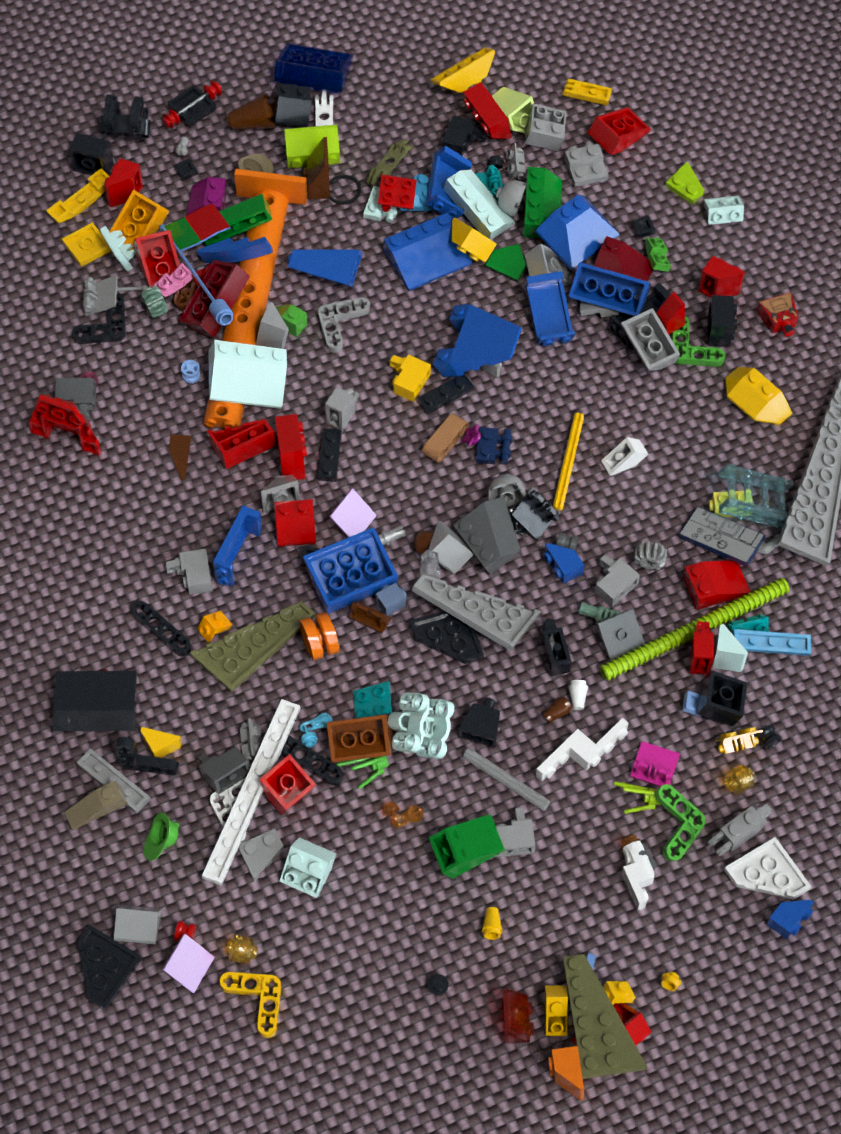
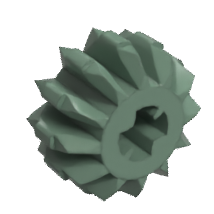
M157 286L149 287L142 291L141 296L151 317L156 318L167 313V304Z

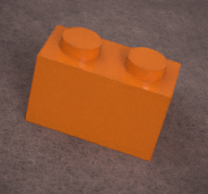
M578 1046L552 1049V1057H548L550 1076H554L555 1083L578 1100H584V1084Z

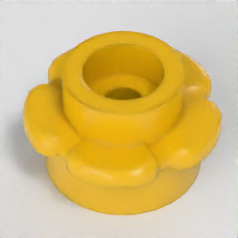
M668 972L662 975L661 985L664 989L676 991L678 986L681 985V980L676 973Z

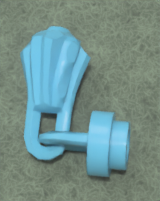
M322 713L300 725V730L305 732L301 737L302 744L307 747H313L317 744L318 738L316 733L309 731L327 728V722H332V717L328 713Z

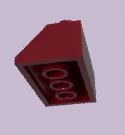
M213 260L202 282L215 300L223 299L231 309L242 289L246 286L250 276L237 264ZM199 284L178 321L204 336L215 338L222 326L217 323L210 313L209 306L212 301Z

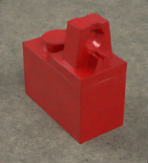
M697 621L690 649L689 674L707 675L711 670L714 659V633H711L709 622Z

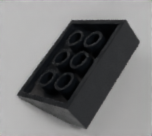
M56 671L53 731H137V671Z

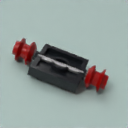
M210 81V86L204 85V92L195 85H192L167 102L169 114H162L163 124L167 128L173 129L174 123L179 125L181 119L189 127H192L215 111L217 107L212 100H215V95L221 96L222 88L219 83Z

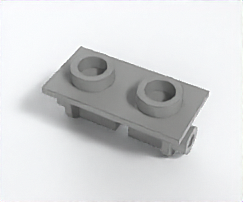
M514 143L506 153L509 181L513 180L514 177L518 178V180H523L526 176L525 165H521L525 163L524 151L521 148H516V143Z
M249 718L248 723L241 724L240 736L242 743L248 741L247 744L241 745L242 755L248 762H252L261 746V728Z

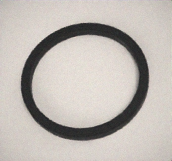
M350 175L335 176L329 181V186L337 179L347 178L356 182L359 190L354 198L347 201H339L331 196L329 199L340 205L356 201L361 194L360 182Z

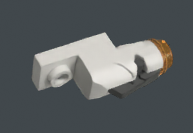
M630 835L621 840V849L627 865L623 867L622 876L638 911L646 907L648 894L643 887L653 883L654 870L657 864L636 835Z

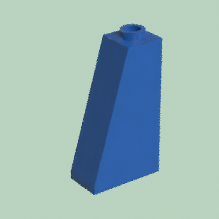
M293 250L288 256L287 264H289L288 267L290 269L353 287L363 253L360 250Z

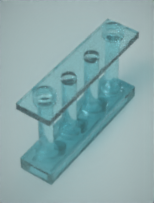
M727 464L718 472V476L727 478L728 498L719 505V513L783 529L788 512L785 511L784 492L794 485L793 481L737 467L733 464ZM735 481L744 483L745 501L736 498ZM752 485L760 487L761 505L752 502ZM768 489L777 491L778 510L769 507Z

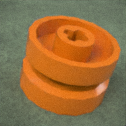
M327 612L317 614L315 623L310 617L299 620L301 634L312 661L323 658V648L329 656L340 652L337 635Z

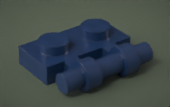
M479 427L481 437L478 441L476 463L495 465V458L501 459V464H508V459L511 457V450H509L512 443L511 430L504 429L503 435H498V429ZM497 444H502L501 450H496Z

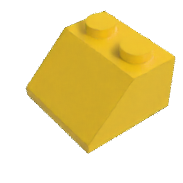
M455 217L453 218L452 242L458 245L456 248L464 254L468 251L470 253L469 257L477 262L479 259L486 262L497 244Z

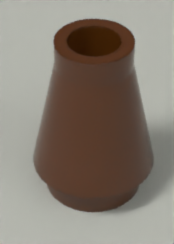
M557 697L542 715L550 724L552 721L569 714L573 707L566 697Z

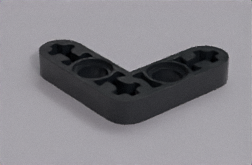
M117 293L116 295L118 308L108 309V323L79 325L73 328L72 336L75 343L117 342L126 337L125 303L122 294ZM114 314H120L122 316L118 320L112 319V316ZM115 326H119V334H115ZM98 330L104 332L102 336L94 335V333Z
M119 737L117 739L115 750L119 765L122 768L172 776L177 774L179 767L177 761L139 755L135 740L129 737Z

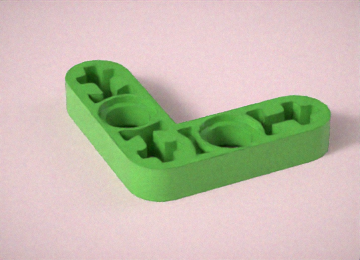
M685 316V326H683L682 330L678 329L672 332L674 345L677 350L682 349V357H678L676 363L713 367L721 366L725 360V352L722 349L689 346L690 321ZM681 336L685 338V341L678 342L675 338ZM700 353L703 355V358L696 359L693 355Z
M665 784L656 789L655 798L681 822L665 844L662 852L666 860L673 862L682 858L704 827L706 819L703 813L671 785ZM666 790L668 797L663 798L664 793L662 791ZM678 802L684 805L683 813L678 812L676 809ZM694 817H697V818H698L697 821H696L698 824H695V825L693 824V822H694V819H693V818H694ZM681 831H685L688 834L686 842L680 838ZM677 844L680 845L674 851L676 855L671 856L672 851L670 849L675 848Z

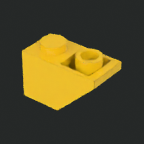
M545 985L546 1036H567L566 985Z

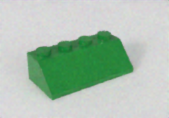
M528 167L524 237L540 238L535 232L536 229L554 211L561 207L562 179L546 168Z

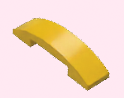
M102 168L88 178V184L66 201L62 202L59 200L46 210L47 213L57 223L73 218L92 205L106 191L104 183L106 178L110 176Z

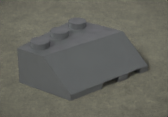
M505 497L483 502L454 524L456 530L490 575L521 552Z

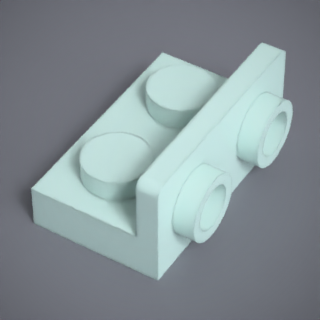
M739 196L704 199V207L708 213L709 225L743 221L744 205Z

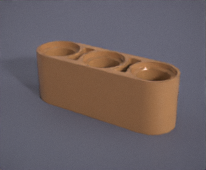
M454 413L450 414L426 442L422 453L439 463L464 435L469 422Z

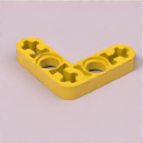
M224 973L220 978V986L225 993L261 996L257 1023L258 1032L265 1038L274 1036L277 1031L281 997L280 979L277 976L265 974ZM229 978H232L234 982L231 984V987H227V984L224 983L228 982ZM239 979H242V980H241V987H242V988H239L238 984H235V983H239ZM253 979L257 985L253 989H247L245 982ZM273 981L277 987L273 988V996H269V987L266 985H270V982ZM271 1001L276 1006L273 1011L268 1012L264 1010V1004ZM266 1017H270V1026L273 1028H269V1031L266 1032L262 1026L266 1025Z

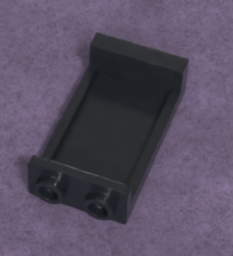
M660 282L654 286L653 293L647 296L641 313L652 308L656 313L671 293ZM625 313L617 317L611 315L608 324L610 331L616 334L625 346H628L631 350L635 349L621 326L622 322L635 316Z

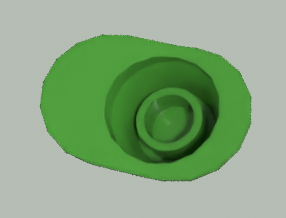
M161 812L157 814L153 820L152 827L144 844V856L147 860L153 861L157 859L163 849L173 846L177 841L179 823L169 820L166 813Z

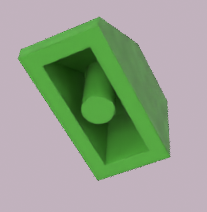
M292 304L277 306V311L289 329L288 333L297 338L307 326V313Z

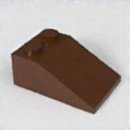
M323 137L307 159V167L304 168V177L308 178L307 192L309 199H329L330 197L327 137Z

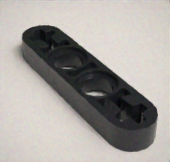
M137 601L132 605L133 617L176 655L183 657L191 652L189 639L144 601ZM144 608V613L147 615V617L145 618V615L142 612L138 613L137 609L142 610ZM152 619L160 621L159 625L155 627L150 626L149 622ZM166 631L174 633L171 638L163 637V633ZM178 643L182 646L185 644L186 648L179 649Z
M288 736L286 741L289 747L284 746L281 755L287 757L290 754L303 769L329 785L336 786L342 782L343 771L339 766L293 737ZM297 751H305L306 757L298 759L295 756ZM320 761L323 763L321 769H314L312 763ZM335 772H337L338 778L333 777V779H331L330 773L334 774Z

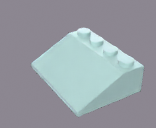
M214 340L209 349V400L281 409L287 369L286 349Z

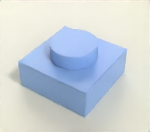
M687 691L684 694L682 711L701 717L696 714L699 694Z

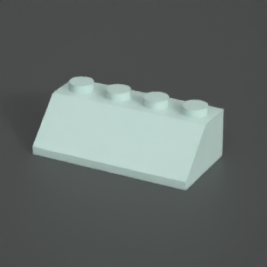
M460 170L446 180L444 191L458 207L464 210V215L478 232L490 240L515 224L510 215H507L499 208L498 201L472 170Z

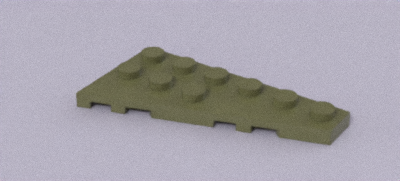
M300 601L281 610L280 613L272 617L267 616L261 622L254 625L250 624L224 636V639L215 643L211 642L198 651H191L190 656L232 693L300 631L299 620L308 617L313 619L316 617L315 612Z
M585 955L563 957L582 1078L587 1079L647 1070L646 1063Z

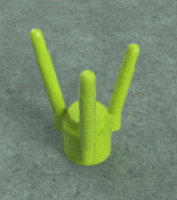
M613 782L615 786L623 787V791L644 794V803H648V805L624 810L625 814L655 809V805H661L655 798V788Z

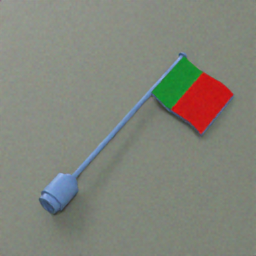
M209 204L168 225L162 224L159 228L161 231H171L175 249L212 301L209 306L210 313L217 323L228 325L233 320L232 310L223 299L215 300L182 253V251L197 246L218 233L231 229L215 205Z

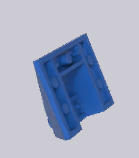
M583 195L575 196L558 208L535 231L570 270L576 268L579 262H584L598 252L606 236L615 239L620 235Z

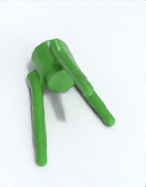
M386 756L336 763L337 766H345L364 762L353 766L351 769L356 770L369 766L372 771L376 770L374 774L358 786L359 789L370 783L377 776L385 773L384 768L389 766Z

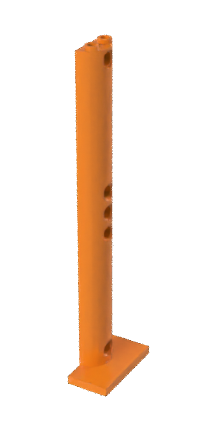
M235 169L236 196L252 198L263 194L270 206L273 219L247 230L245 238L248 237L250 241L266 237L272 246L273 253L239 261L238 266L250 277L231 308L233 320L230 324L225 325L222 341L256 345L260 323L266 310L288 204H307L306 177ZM208 398L203 425L210 428L239 427L245 404L215 401Z

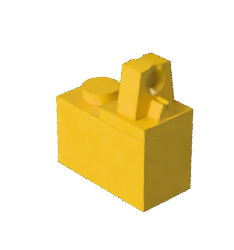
M409 354L406 358L393 355L390 359V367L396 369V372L399 373V375L395 376L392 383L394 385V394L414 402L431 375V364Z

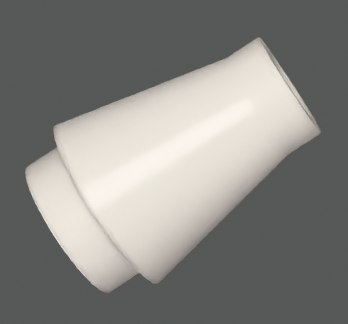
M572 680L568 686L572 709L584 710L588 686L584 680Z

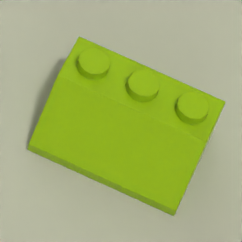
M337 124L284 129L288 168L306 167L307 159L323 137H327L329 165L340 163Z

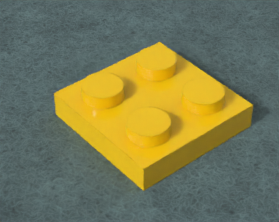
M93 222L62 238V243L80 267L112 251Z

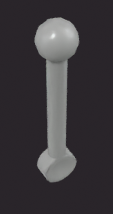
M143 285L142 287H117V292L134 290L144 291L148 288V286Z

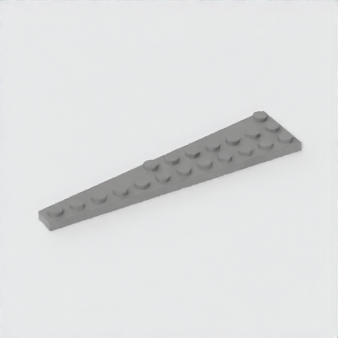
M841 372L777 542L778 546L825 566L830 564L841 500Z

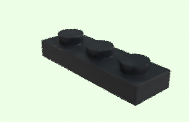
M464 374L417 398V403L428 415L473 391L474 385Z
M323 428L318 481L337 482L342 430Z

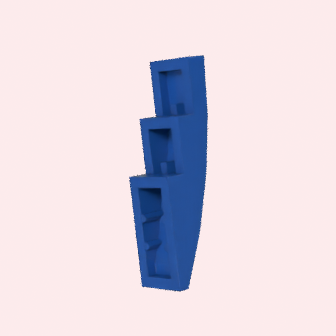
M246 237L235 242L228 238L197 249V253L204 263H212L213 260L229 263L273 253V250L266 237L250 241Z

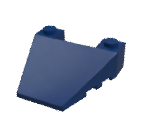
M471 304L454 305L449 320L459 332L457 342L454 348L438 349L433 363L443 377L462 376L465 371L471 369L477 371L480 370V366L486 364L492 366L512 359L522 330L520 326Z

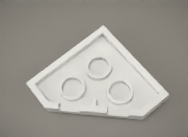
M776 837L724 868V871L736 887L794 900L812 887Z

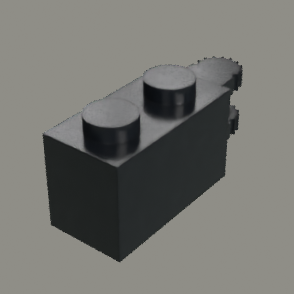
M548 618L544 620L541 642L550 674L554 676L569 673L572 661L562 627L557 628L553 618Z

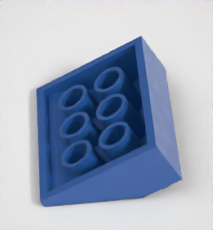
M448 212L384 239V253L408 291L472 265L468 251L464 254L456 248L458 245L452 242V218Z
M374 527L303 556L318 598L328 614L349 606L353 602L373 596L386 585L398 584L399 576Z

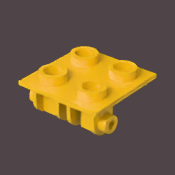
M756 727L739 730V734L736 732L720 734V739L715 740V742L720 741L721 744L718 745L719 753L727 754L734 752V750L737 752L738 744L736 739H738L741 750H744V747L745 749L755 747L759 744L757 736L754 737L753 734L763 732V730H756Z

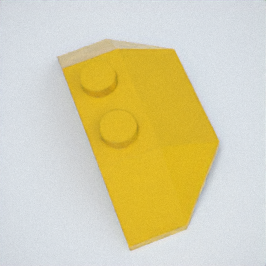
M484 47L430 79L431 83L462 93L468 90V87L480 83L483 78L487 77L495 51Z
M737 367L726 376L727 398L752 420L780 425L792 415V411L782 391L755 368Z

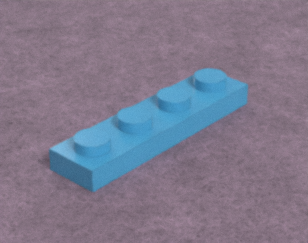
M739 629L732 631L733 636L749 652L804 656L811 654V635Z

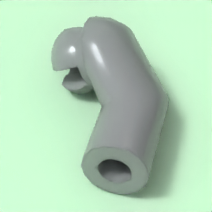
M182 136L175 148V153L179 156L186 155L188 152L186 146L189 139Z
M773 538L768 543H762L756 553L769 554L778 547V539Z

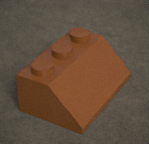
M390 714L327 722L331 761L340 762L391 755L393 730L388 725Z

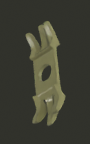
M404 139L390 144V149L375 168L372 167L367 184L371 183L374 186L382 174L391 176V172L401 159L406 157L409 150L414 149L412 145H405L409 140ZM388 159L395 160L392 164L385 163Z

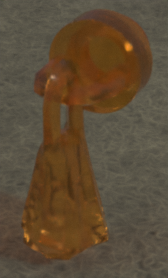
M394 801L383 805L384 815L392 816V825L395 828L402 827L408 823L419 822L424 817L423 809L417 805H412L407 811L398 816L395 813L399 811V807ZM403 818L404 822L399 823L398 820Z

